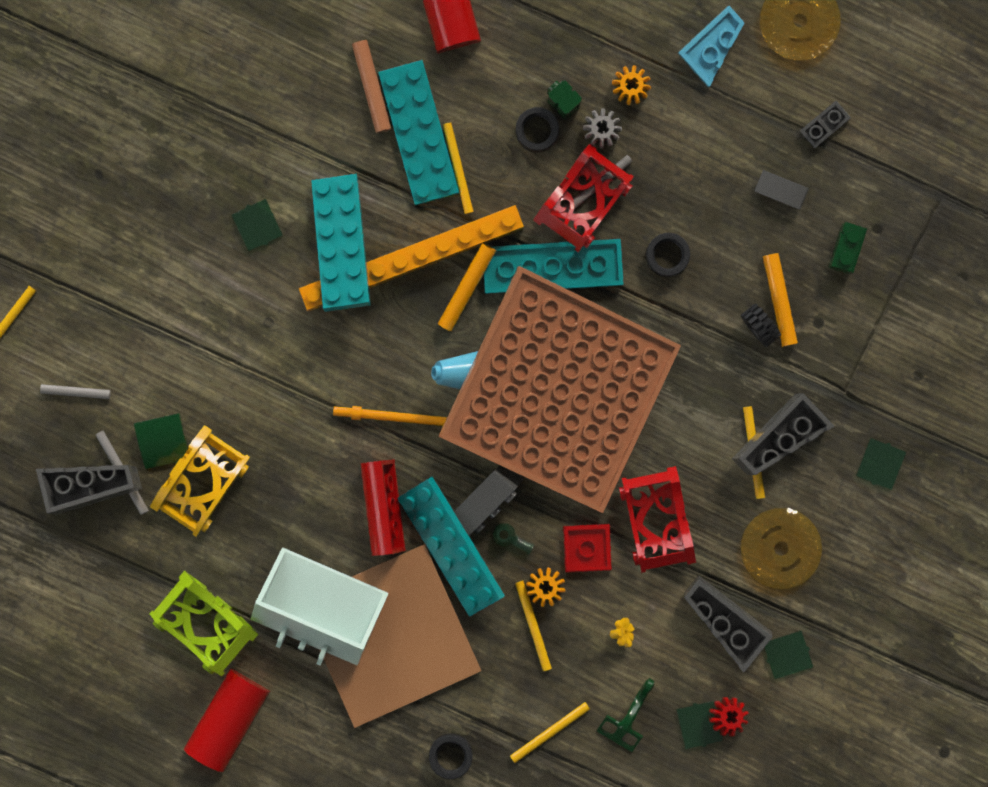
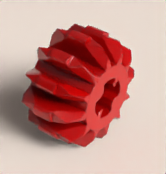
M723 697L722 703L715 701L714 704L717 709L709 710L710 713L715 714L714 717L709 718V722L716 723L713 726V730H720V735L726 736L728 733L732 737L735 736L736 731L743 732L741 724H748L747 720H743V716L749 714L748 711H742L745 704L742 702L738 703L737 698L734 697L730 700L728 697ZM727 712L732 713L730 715L731 721L726 720L728 718Z

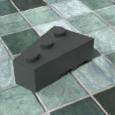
M499 465L454 511L468 536L472 532L477 535L486 526L483 521L488 516L493 519L502 510L499 505L503 501L508 504L517 495L514 490L524 480L518 473Z

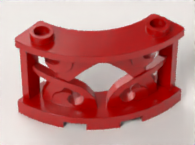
M591 144L584 149L566 174L568 180L565 178L533 219L538 225L544 223L576 247L575 250L577 252L583 246L585 248L589 247L595 238L592 235L618 198L621 195L625 197L633 187L630 182L634 176L627 174L596 151L597 148ZM590 159H592L601 167H603L604 170L598 173L595 165L592 163ZM610 172L621 180L620 185L616 189L612 190L609 188V183L613 179H607L602 183L601 178L606 173ZM583 176L586 181L591 178V181L581 185L578 182V178ZM594 185L596 209L586 213L574 214V200L567 190L571 188L575 191H585ZM605 196L613 197L604 209ZM562 201L569 203L568 213L565 212L567 207L564 208L560 205ZM597 218L590 228L587 221ZM569 221L574 222L573 229L568 226ZM577 227L584 229L582 236L576 232Z
M676 466L667 468L666 472L632 479L622 478L623 487H619L621 501L626 500L636 546V551L632 552L635 566L640 565L641 573H645L647 569L686 561L687 565L696 563ZM669 482L658 488L656 491L652 486L655 484ZM648 486L651 492L649 497L643 491H639L642 495L641 499L635 500L633 498L632 489ZM662 496L663 502L666 498H669L671 506L665 508L660 503L659 498ZM654 502L662 512L676 514L677 517L676 520L671 521L665 527L662 538L653 534L643 525L644 518ZM632 505L636 507H641L636 519L634 517ZM674 528L678 531V536L672 537L670 535L671 541L667 540L668 531ZM638 531L647 538L641 545ZM658 545L662 547V556L646 559L644 553L646 547H651L653 554L657 551ZM667 548L672 550H684L681 552L667 554Z

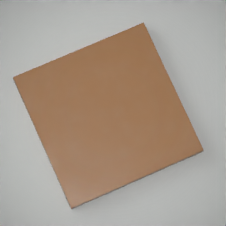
M425 544L352 576L357 580L389 593L358 665L326 653L324 658L354 728L482 671Z

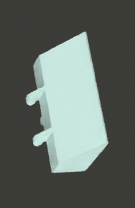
M282 547L255 602L250 620L280 632L276 644L278 648L281 647L287 635L301 641L298 646L299 650L303 651L306 644L320 649L321 652L316 663L317 665L321 666L326 653L358 665L389 593Z

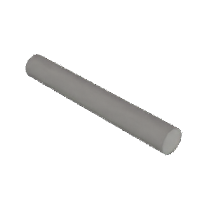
M41 384L40 387L41 394L110 399L111 390L44 384Z

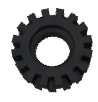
M756 303L740 315L753 335L765 347L771 345L781 336L773 321Z

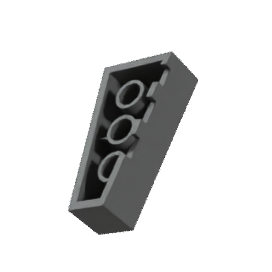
M803 393L794 394L732 460L747 475H756L784 456L794 452L805 443L812 441L818 435L830 430L834 425Z
M131 465L36 469L47 514L58 515L142 489L137 467Z
M699 575L685 591L684 598L744 673L773 637L772 632Z

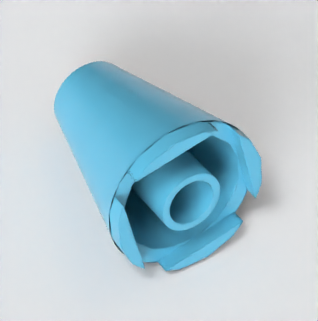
M478 351L437 361L431 371L433 380L439 385L461 389Z

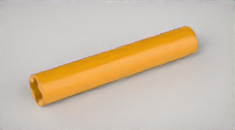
M484 243L481 244L442 314L438 325L448 331L453 330L496 253L494 248Z
M779 253L763 256L778 330L781 333L782 347L797 344L798 341Z

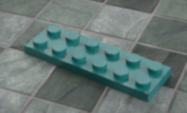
M423 60L378 72L415 206L459 194Z
M357 174L311 180L323 310L327 312L369 306L371 304Z
M621 239L593 240L588 248L583 246L579 252L575 250L576 247L570 242L493 246L492 248L496 250V253L484 272L485 294L506 293L518 266L565 289L623 286Z
M430 477L397 498L469 616L505 596L433 477Z

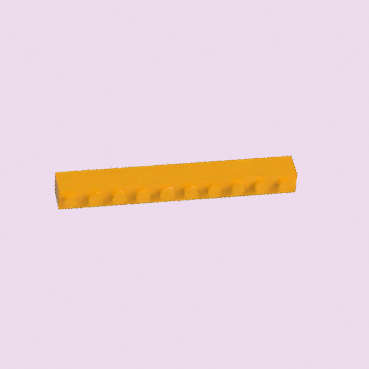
M516 205L366 262L369 288L479 247L482 243L486 244L523 230L524 226ZM320 280L299 288L307 311L310 312L323 307Z

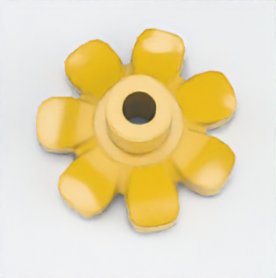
M628 618L617 620L615 622L617 629L610 631V637L612 639L618 638L617 644L619 646L631 647L634 640V634L631 633L634 631L633 625Z

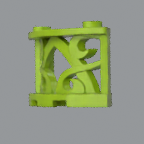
M183 571L178 577L180 581L159 606L149 613L154 619L153 625L162 632L164 630L168 631L188 647L204 663L202 667L212 675L215 672L223 676L225 668L249 640L254 641L259 634L243 617H239L231 611L232 607L218 595L215 597L206 589L207 587L186 571ZM187 588V591L183 599V603L180 601H176ZM198 600H202L205 606L203 609H196L192 607V604L198 606ZM174 604L181 607L182 612H171L170 614L176 616V620L171 622L164 617V614ZM215 609L217 614L214 619V628L218 636H195L191 623V612L206 614ZM222 620H226L228 622V626L226 628H222L224 632H226L224 634L222 633L220 628V622ZM183 625L185 634L177 627ZM236 637L235 640L231 644H229L228 640ZM223 643L226 650L220 656V658L217 661H215L212 658L211 653L213 650H216L218 652V655H220L221 646L219 644ZM198 645H207L204 651Z

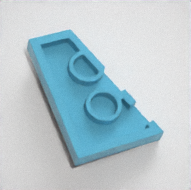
M727 6L678 52V55L707 87H710L713 82L714 76L718 69H720L726 54L744 25L743 20L730 6Z

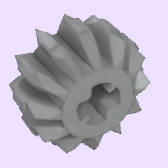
M602 108L601 116H598L594 110L592 111L594 119L588 116L585 118V121L590 125H583V130L590 132L584 138L589 139L593 137L591 141L593 146L596 144V141H600L599 148H603L604 141H606L607 145L611 147L613 145L611 138L617 141L620 138L614 133L622 131V127L614 126L620 122V118L612 120L613 111L609 112L608 116H605V109ZM602 123L606 124V130L608 132L605 133L603 131L602 134L599 133V128L597 125L600 124L601 126Z

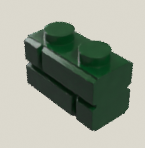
M562 80L560 83L555 81L547 89V94L549 95L547 103L554 110H557V113L563 120H567L580 108L582 97L575 90L572 91V87L566 80Z
M844 222L841 225L832 254L833 258H831L828 268L849 275L854 273L867 228Z

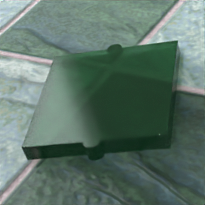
M266 199L253 205L248 204L245 209L232 214L248 251L262 245L267 246L268 242L283 236Z
M870 438L856 476L870 481L872 485L878 484L892 490L906 452L892 447L890 443L885 444Z
M802 630L772 639L764 647L768 658L766 662L770 664L774 679L813 667L808 652L810 648L806 646Z
M714 701L701 704L694 702L692 706L676 709L685 749L697 746L706 747L707 744L723 741L720 730H713V726L716 723L709 722V718L715 715L709 712L710 709H716Z

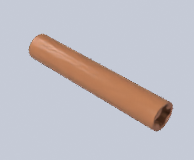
M368 41L355 42L352 44L375 132L383 133L389 131L391 126Z

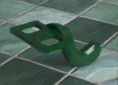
M648 678L643 683L623 719L617 721L606 715L596 731L633 752L643 735L632 730V723L645 698L653 689L655 681ZM608 721L617 726L613 734L602 728L605 722ZM626 733L637 738L634 745H629L622 740Z

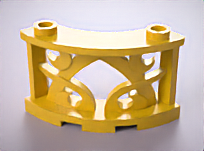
M205 425L188 446V450L183 458L179 459L169 474L170 477L161 486L150 505V508L156 512L160 509L193 531L192 535L197 537L201 530L203 532L207 531L212 523V520H210L211 515L238 476L242 478L247 472L249 466L246 463L250 458L248 455L244 456L211 434L212 430ZM206 443L218 450L219 453L214 456ZM222 455L237 463L232 471L225 470V465L229 463L227 461L221 462L218 465L217 460ZM197 457L201 458V463H203L206 459L208 461L205 465L201 467H196L194 465V460ZM210 467L213 477V491L205 495L190 497L191 485L183 473L185 470L201 472ZM221 477H229L221 489ZM180 483L186 487L184 497L181 496L183 491L179 492L177 490V485ZM214 500L207 510L203 503ZM170 502L181 504V509L177 508ZM187 505H191L190 512L192 515H194L195 510H200L201 518L199 521L185 513Z

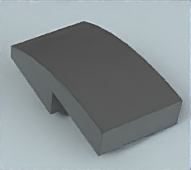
M836 100L800 131L812 146L816 148L851 117Z
M763 170L755 189L757 193L801 210L809 188L765 170Z

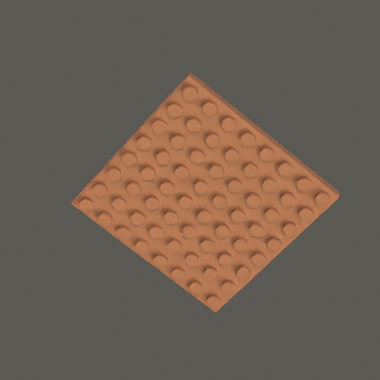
M518 266L439 437L603 513L681 345Z

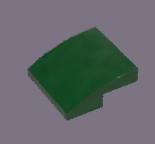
M180 413L134 423L145 469L176 463L187 452L188 443L184 434Z

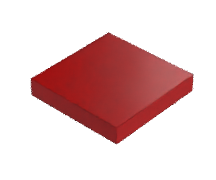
M610 524L563 526L565 572L612 570Z

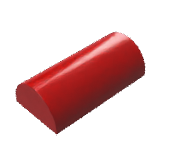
M423 0L437 54L481 42L470 0Z
M395 459L360 463L372 556L406 551L400 502L397 499L399 492Z
M230 668L185 745L184 751L203 765L213 770L224 772L268 697L270 690Z

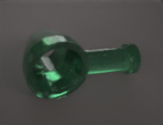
M501 523L493 530V539L498 545L508 546L513 544L527 552L526 554L529 555L534 544H530L517 537L515 529L510 524ZM502 530H506L509 535L507 539L500 538V532Z

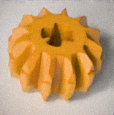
M633 65L631 72H629L626 66L623 67L624 75L616 72L615 76L619 80H613L612 85L618 87L613 90V94L621 93L618 98L619 102L623 101L624 97H626L627 105L631 104L632 98H634L636 104H639V96L643 99L647 98L648 95L644 91H650L651 86L644 84L650 81L649 76L642 78L645 72L644 69H641L637 74L635 73L636 66ZM635 81L637 89L631 88L628 90L626 82L631 83Z
M547 567L546 575H543L542 569L539 568L537 570L540 577L537 578L535 574H530L535 583H526V586L534 587V589L527 591V595L537 594L532 599L533 603L542 598L541 607L545 606V599H548L550 606H553L552 597H555L558 601L562 599L557 594V591L565 592V588L558 587L557 585L563 584L565 581L564 579L555 581L560 574L558 571L551 577V568ZM543 581H549V585L552 586V590H548V593H543L542 588H539L540 583L544 584Z

